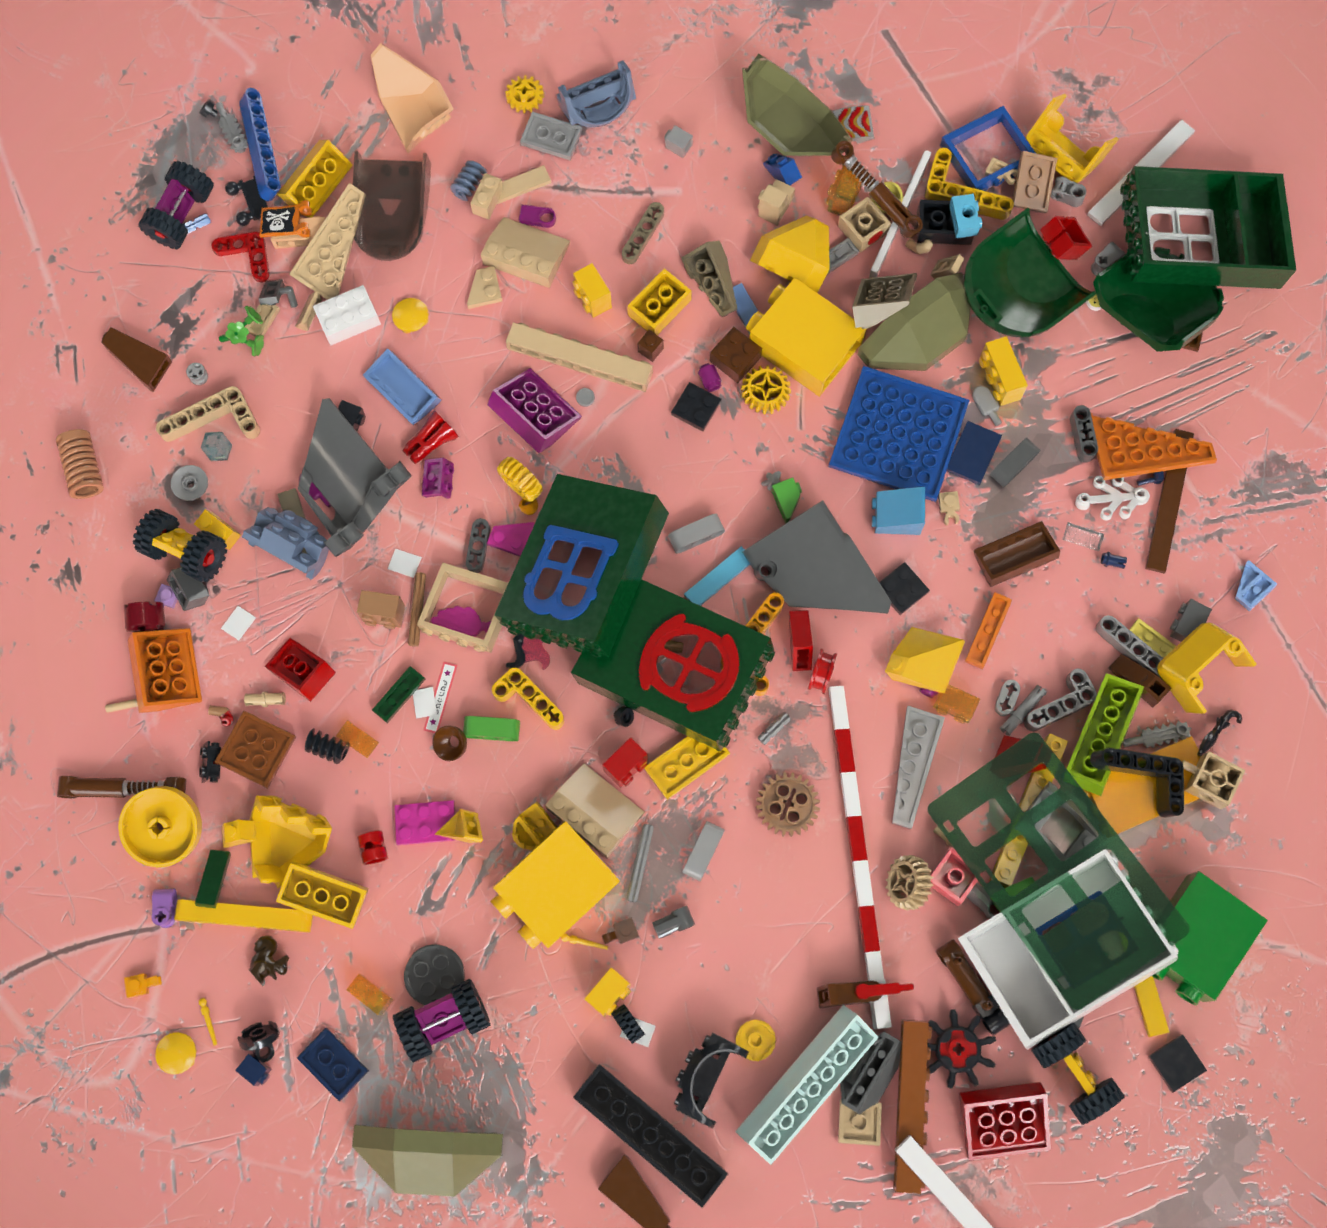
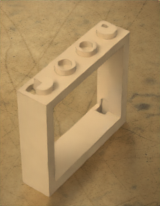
M442 563L418 620V627L422 630V633H426L428 636L434 634L443 641L449 642L453 640L462 647H467L468 645L474 647V650L478 652L487 651L491 653L502 627L499 623L500 621L495 616H493L484 640L429 623L448 577L501 593L502 597L508 582Z

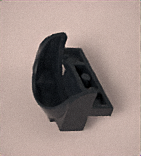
M714 1033L711 1034V1037L706 1035L702 1047H704L702 1050L695 1048L694 1052L689 1051L685 1060L688 1065L685 1071L680 1070L676 1081L679 1082L678 1087L682 1088V1093L679 1092L674 1102L677 1105V1111L712 1129L716 1122L706 1117L702 1111L730 1053L744 1058L749 1053L744 1048ZM715 1054H717V1055H719V1058L716 1059V1058H714V1057H712V1056L715 1055ZM693 1095L699 1097V1100H698V1101L694 1100V1096H693Z

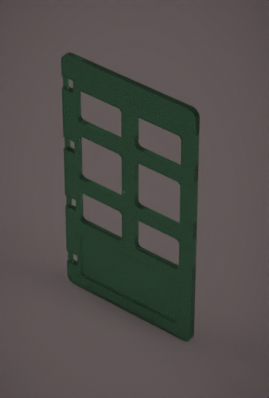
M1038 733L1028 734L928 806V813L1074 1010H1081L1166 951L1167 947L1122 880L1094 900H1091L1072 876L1073 874L1070 875L1068 871L1104 849L1111 850L1128 871V876L1125 877L1169 944L1171 946L1176 944L1189 933V925ZM1039 764H1044L1061 787L1027 812H1023L1006 789ZM993 798L1010 818L1011 823L979 846L974 847L957 823ZM1073 801L1099 836L1065 861H1061L1037 831L1035 824L1066 802ZM947 820L954 827V830L950 833L943 825ZM1023 836L1048 868V873L1017 895L1010 896L986 865L985 860L1016 837ZM984 871H986L992 879L987 884L980 875ZM1056 885H1060L1078 910L1041 936L1032 927L1022 913V910ZM1022 923H1025L1031 931L1026 936L1018 927ZM1062 976L1071 985L1067 989H1064L1058 981Z

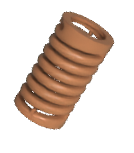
M74 429L58 435L56 443L70 497L86 499L100 494L104 487L101 475L99 474V468L97 467L98 463L94 455L95 452L90 433L87 430Z

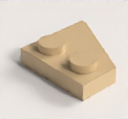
M491 266L476 270L467 302L468 309L502 302L495 267Z

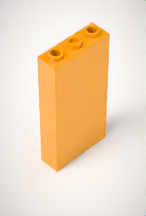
M1192 736L1151 753L1153 755L1177 758L1181 762L1185 760L1194 766L1197 765L1201 757L1197 754L1199 749ZM1185 769L1184 790L1193 774ZM1111 771L1102 796L1081 789L1084 798H1088L1091 804L1090 811L1092 815L1097 817L1100 823L1099 829L1101 833L1106 835L1107 839L1160 816L1156 806V777ZM1184 791V806L1199 800L1196 796Z

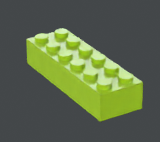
M1108 673L1105 674L1065 771L1063 782L1102 796L1111 771L1094 768L1090 762V756L1094 751L1106 748L1121 749L1141 699L1144 686Z

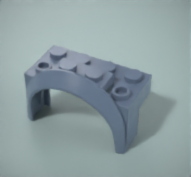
M624 60L617 63L619 69L569 90H566L565 85L558 87L559 94H556L559 107L571 125L579 124L585 127L607 125L619 118L627 110L631 101L636 99L631 71ZM608 97H610L607 101L598 106L585 108L591 106L593 103L606 100Z

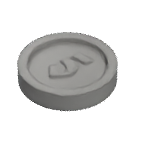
M583 388L577 392L576 400L579 405L587 407L593 404L595 396L592 390Z

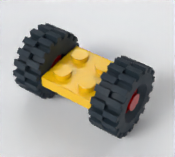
M160 509L150 510L149 514L146 513L144 519H140V525L135 528L137 532L133 535L136 538L133 540V544L137 552L154 560L166 557L167 552L183 560L180 563V566L183 567L181 569L182 572L201 582H208L209 579L214 578V574L217 575L219 573L218 569L222 568V561L226 559L224 554H227V549H225L227 544L224 543V539L204 530L197 532V535H192L178 527L180 523L175 516Z
M1072 1023L1037 1044L1031 1051L1043 1069L1064 1058L1086 1091L1069 1105L1081 1125H1084L1111 1110L1112 1107H1115L1117 1103L1125 1098V1095L1113 1078H1108L1095 1085L1096 1079L1091 1071H1085L1083 1068L1084 1061L1077 1052L1073 1053L1074 1050L1086 1042V1039L1077 1025Z

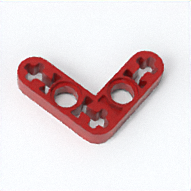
M259 232L220 237L213 240L211 247L217 256L249 252L251 273L254 279L259 283L269 279L266 243L264 237H260ZM256 238L259 239L257 241L259 248H256L254 244ZM236 241H243V245L241 247H234V243ZM222 244V245H223V246H222V249L219 250V249H218V248H219V245ZM256 254H263L261 260H254ZM258 266H261V269L263 271L262 276H258Z

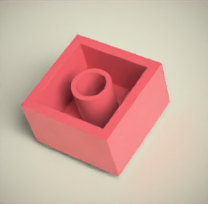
M950 848L930 874L934 877L931 880V884L934 885L932 888L956 906H959L984 871L953 848Z

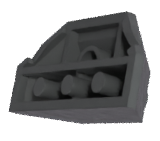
M886 1032L878 1035V1039L841 1081V1102L843 1105L861 1114L879 1102L899 1068L902 1045L900 1040Z

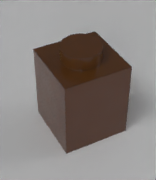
M650 330L638 342V352L652 362L664 349V340Z

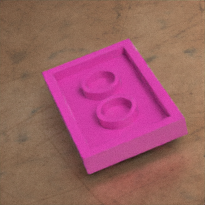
M455 801L395 805L396 845L456 841L455 839L435 835L455 815Z

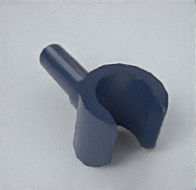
M1154 472L1153 478L1137 481L1138 486L1148 483L1161 484L1164 479V472Z

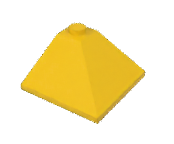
M911 627L891 654L885 672L892 680L944 694L965 640Z

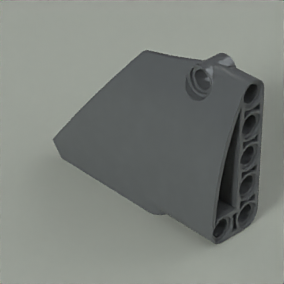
M824 501L819 502L742 551L754 569L755 577L760 581H765L776 593L781 594L789 607L884 614L889 612L891 600L851 537L842 531ZM762 567L767 568V570H768V575H767V576H764V575L761 573V568H762Z

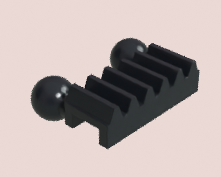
M255 175L252 180L246 182L240 180L238 183L230 181L225 185V191L228 195L235 196L242 189L250 213L242 211L236 215V222L240 226H247L252 219L254 221L261 219L262 208H268L266 200L262 199L259 195Z

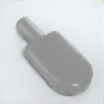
M977 386L972 393V397L983 416L989 415L995 426L1000 425L1002 421L996 413L999 410V405L988 387Z

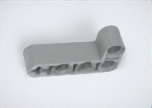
M1074 669L1066 678V684L1071 693L1029 713L1024 721L1026 729L1033 732L1040 730L1093 703L1097 692L1087 673L1082 669ZM1073 675L1078 676L1081 683L1074 682ZM1082 693H1088L1090 700H1085L1082 697ZM1065 701H1070L1073 704V708L1066 707ZM1048 709H1053L1056 712V717L1050 716ZM1040 716H1042V719L1038 723L1031 722L1032 719L1036 720Z

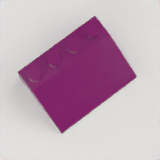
M531 368L494 389L487 404L538 453L552 446L582 417Z

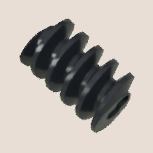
M313 728L309 732L305 742L306 752L310 753L312 751L313 755L317 756L319 754L320 758L326 757L327 761L333 760L335 764H339L344 760L350 747L349 742L342 746L343 740L340 739L338 743H335L336 737L333 736L329 741V734L327 733L322 738V731H318L315 735V728Z

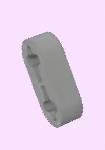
M1006 681L1000 690L995 704V711L1000 716H1007L1014 709L1020 693V685L1017 681ZM1013 685V689L1016 692L1013 691L1010 696H1007L1009 689L1006 687ZM1005 700H1008L1007 707L1009 709L1002 711V707L999 704L1002 705Z

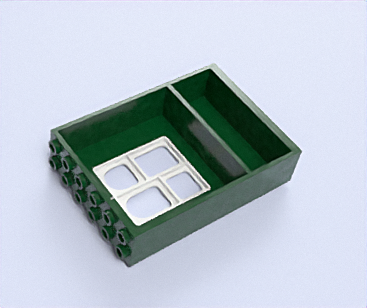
M1134 166L1131 172L1128 173L1124 184H1121L1120 194L1123 195L1122 210L1125 214L1123 225L1126 227L1125 242L1128 244L1127 258L1130 263L1128 273L1131 275V282L1281 289L1295 273L1296 263L1283 174ZM1155 214H1169L1172 218L1173 232L1164 233L1154 230L1150 224L1151 216ZM1179 215L1206 216L1209 222L1210 234L1182 233ZM1158 240L1182 241L1185 259H1164L1158 257L1153 251L1154 242ZM1191 242L1211 243L1213 260H1194Z

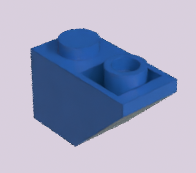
M772 154L763 163L775 180L777 179L789 186L802 178L793 158Z

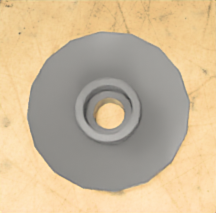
M194 465L179 468L171 479L173 494L184 501H193L200 498L208 487L206 473L200 467ZM190 483H194L193 487H188Z

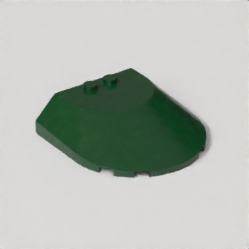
M1026 208L983 240L970 256L965 268V293L976 316L991 329L1012 337H1031L1048 331L1097 294L1095 291L1091 292L1081 286L1066 270L1059 259L1052 255L1051 249L1043 241L1033 225L1029 208Z
M1159 247L1154 249V253L1160 258L1185 259V255L1182 253L1179 256L1170 254V249ZM1127 255L1097 274L1093 282L1100 307L1157 352L1180 350L1210 327L1223 310V291L1216 286L1131 282V275L1128 273L1130 263Z

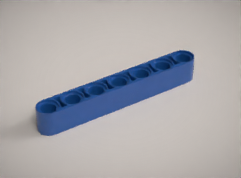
M248 88L239 101L259 195L266 201H272L280 190L281 184L261 95L256 89Z

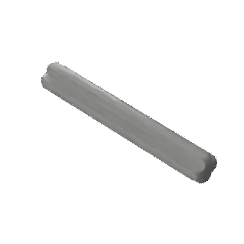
M649 824L643 825L627 894V901L637 902L654 829Z

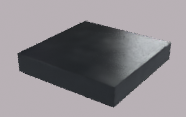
M1183 1034L1148 1056L1172 1093L1207 1071Z

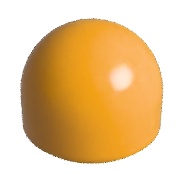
M525 499L520 501L519 508L524 514L533 515L537 512L538 502L536 499L528 505H525V503L529 501Z

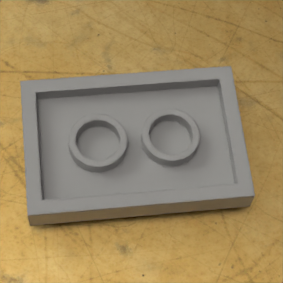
M532 112L520 140V145L571 160L583 129L582 126L571 125L569 122Z

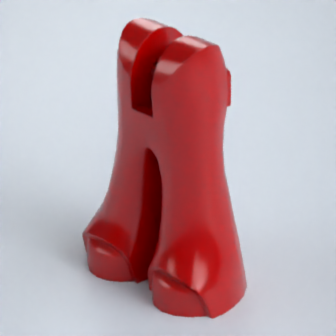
M434 411L421 430L406 443L402 451L407 456L411 455L410 460L416 464L437 447L456 440L459 436Z

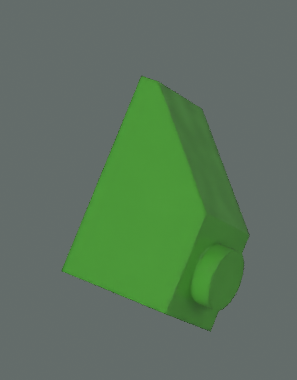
M794 478L774 484L771 489L785 524L790 522L799 502L800 493H802L799 483H795Z

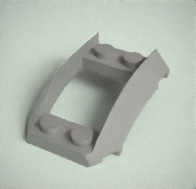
M1051 782L1046 784L1014 827L1015 830L1027 837L1026 839L1036 846L1054 864L1057 870L1067 872L1088 860L1100 844L1091 820L1068 796ZM1059 804L1083 826V830L1065 854L1039 831Z

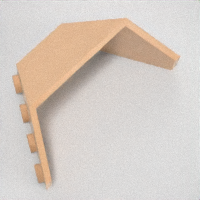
M380 43L370 55L379 98L407 153H409L435 129H438L442 124H445L451 118L449 114L454 109L438 80Z

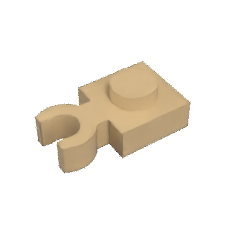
M992 158L984 176H988L1009 164ZM1012 169L998 176L997 179L1002 180L1003 178L1008 184L1014 185L1015 179L1010 176L1013 174V176L1017 177L1018 170Z
M958 491L939 493L940 513H946L944 524H949L948 518H953L955 524H958L959 516L955 513L960 510Z

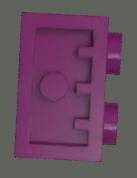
M444 457L425 460L422 496L425 498L443 496L446 499L451 498L454 464Z

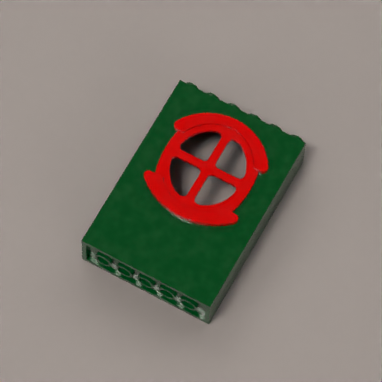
M641 579L609 657L602 655L601 657H596L590 654V652L584 651L579 656L571 674L579 685L721 752L723 747L726 748L731 739L729 736L732 730L735 731L740 722L739 717L741 713H745L749 704L747 701L750 696L755 694L758 687L756 684L759 678L762 679L766 673L765 667L768 661L771 662L773 660L775 651L770 637ZM680 635H696L699 637L688 658L667 650L664 647L667 641ZM706 642H712L722 655L723 669L719 673L696 663ZM659 656H665L684 666L675 685L672 687L668 686L658 673L657 659ZM692 670L716 681L712 688L702 693L687 694L681 692V688Z

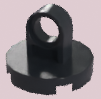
M268 1021L269 1025H262V1022L253 1024L245 1028L241 1032L242 1036L237 1038L241 1049L253 1051L254 1056L261 1062H267L274 1056L272 1043L279 1037L280 1032L277 1024L273 1021ZM263 1047H268V1053L265 1056H259L260 1050Z

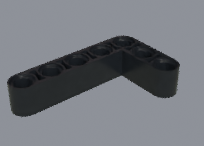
M1113 748L1094 751L1091 754L1090 762L1094 768L1156 777L1157 812L1161 817L1180 816L1184 812V768L1179 759Z

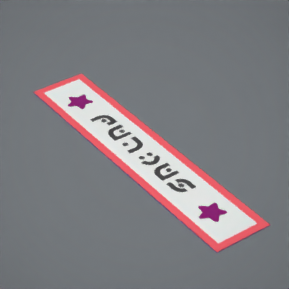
M443 662L434 693L437 715L427 716L424 731L435 733L440 727L457 669L455 664Z

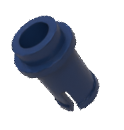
M1110 552L1102 554L1101 564H1104L1105 567L1110 565L1122 569L1125 568L1126 565L1124 563H1127V557L1112 555Z

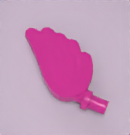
M460 606L440 610L437 616L431 619L432 624L476 637L482 631L486 633L491 624V621L481 622L479 615L471 607L462 608Z

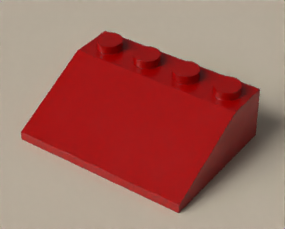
M1041 1082L959 1092L969 1161L1051 1150L1047 1093Z

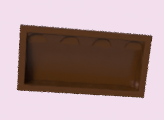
M1041 521L974 550V554L987 582L992 587L1058 559L1060 549Z

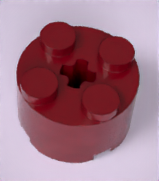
M150 601L124 605L125 629L127 632L164 630V603L156 602V605H152Z

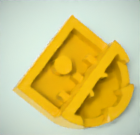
M536 801L515 819L512 836L519 847L533 850L557 826L538 801Z

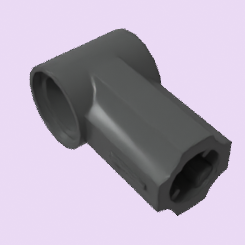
M684 906L671 912L670 915L652 922L660 939L676 931L680 932L694 926L695 922L688 906Z

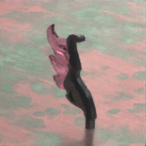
M518 634L513 638L517 656L515 662L506 664L508 669L520 668L524 663L530 661L541 662L543 664L542 670L549 666L550 656L542 646L543 642L540 639L535 638L531 640L523 634Z

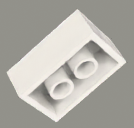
M364 285L313 306L330 346L381 325Z

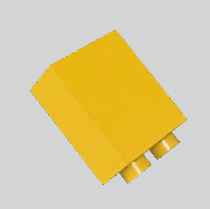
M794 278L787 287L779 284L773 290L768 299V303L772 306L765 314L757 311L749 320L746 330L750 332L749 339L762 348L761 356L820 397L861 346L866 329L861 327L855 328L854 318Z
M563 821L493 886L498 894L490 902L505 919L515 912L525 924L517 932L533 949L541 942L549 948L614 888L620 880L566 821Z

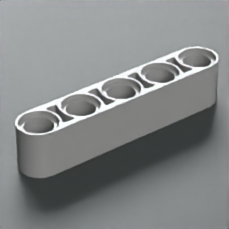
M1104 616L1098 622L1096 631L1102 638L1121 654L1161 678L1157 667L1163 658L1113 616ZM1103 623H1108L1111 630L1105 629ZM1118 635H1122L1126 642H1121L1118 639ZM1133 648H1138L1141 655L1135 654ZM1148 661H1153L1156 664V668L1150 667Z

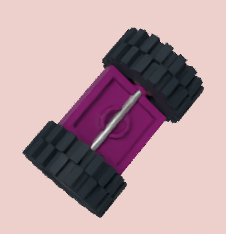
M174 161L165 176V181L168 184L155 209H146L138 223V227L146 236H150L157 243L163 244L166 247L169 246L171 249H178L188 234V229L182 224L195 201L198 203L206 202L214 188V183L210 177H206V174L200 172L198 168L195 169L192 165H187L186 162Z
M471 979L451 987L452 993L417 1010H414V1007L411 1006L392 1015L399 1039L403 1044L404 1050H406V1054L413 1063L432 1054L431 1045L456 1033L468 1029L472 1035L491 1026L484 1004Z

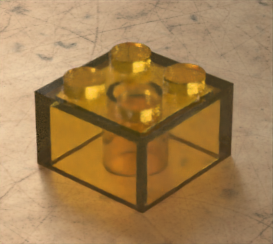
M843 165L841 170H837L834 178L835 183L830 185L827 193V211L841 216L853 207L862 186V181L859 182V178H856V175L852 174V171H849V168Z

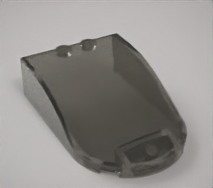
M355 151L353 186L364 192L366 196L354 240L360 249L370 257L383 261L397 260L411 253L419 244L424 231L430 190L431 162L427 153H423V161L364 160L360 153Z

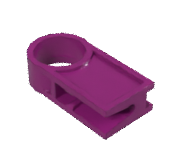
M521 204L519 223L550 228L555 224L556 215L551 208ZM544 214H551L553 216V219L549 222H543L540 218Z

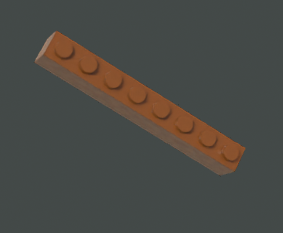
M901 1019L900 1041L902 1045L899 1063L895 1149L909 1135L922 1149L923 1145H927V1133L924 1132V1124L928 1123V1111H925V1103L929 1101V1090H926V1081L930 1079V1069L927 1068V1060L931 1058V1048L928 1047V1039H931L932 1027L928 1026L929 1023L927 1021ZM895 1151L894 1191L896 1193L921 1194V1188L924 1189L925 1184Z

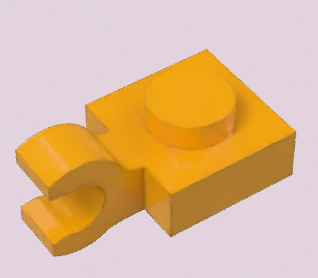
M145 973L124 978L127 998L149 994V987L162 985L161 976L147 978Z

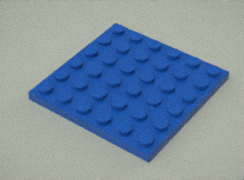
M863 366L828 467L894 489L925 487V499L936 502L970 400Z

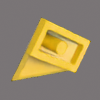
M459 809L435 833V835L467 843H481L483 841L478 813Z

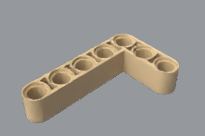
M234 386L205 398L159 421L156 425V431L166 442H171L232 412L246 438L255 439L260 434V428L244 396ZM238 395L236 399L231 400L233 396ZM216 404H221L218 408H214ZM246 410L243 415H239L241 411ZM200 412H204L202 416H197ZM187 420L185 424L180 425L182 421ZM253 426L251 430H246L247 427ZM170 428L169 432L164 433L166 429Z

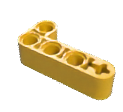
M511 668L492 686V693L497 701L505 702L517 693L551 729L557 730L564 725L562 712L519 668ZM513 675L521 676L518 682L511 681ZM499 688L506 689V693L504 695L496 694ZM527 688L534 690L530 696L524 695V691ZM546 702L547 706L545 709L540 710L537 708L538 703ZM550 711L555 718L558 717V722H552L551 716L549 715Z

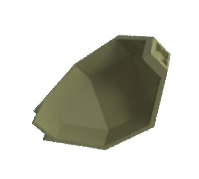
M761 54L756 56L748 68H742L747 122L782 155L831 156L832 150L839 142L848 141L852 143L853 139L833 111L797 78Z
M956 273L936 278L911 297L909 305L886 318L859 347L858 356L867 367L872 369L926 371L964 343L968 334L971 309L965 293L964 275Z
M354 1125L352 1147L395 1193L455 1197L503 1156L501 1155L503 1134L426 1131Z

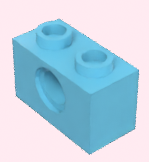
M974 194L953 196L949 207L956 238L977 236L980 228H982V218L978 217L979 204L977 200L975 201Z

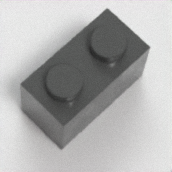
M183 567L171 570L167 582L182 609L186 611L204 605L209 597L207 587L201 581L184 574L181 570Z
M1190 599L1187 603L1183 602L1178 611L1180 613L1178 620L1175 619L1170 627L1173 630L1170 637L1182 642L1201 623H1206L1212 609L1193 599Z

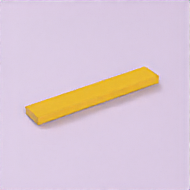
M1118 931L1123 950L1126 952L1128 948L1127 938ZM1150 976L1134 986L1148 1037L1170 1033L1154 977Z

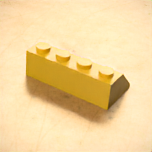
M319 140L277 195L289 206L298 205L302 201L308 200L310 208H312V215L306 217L312 218L353 164L329 140Z

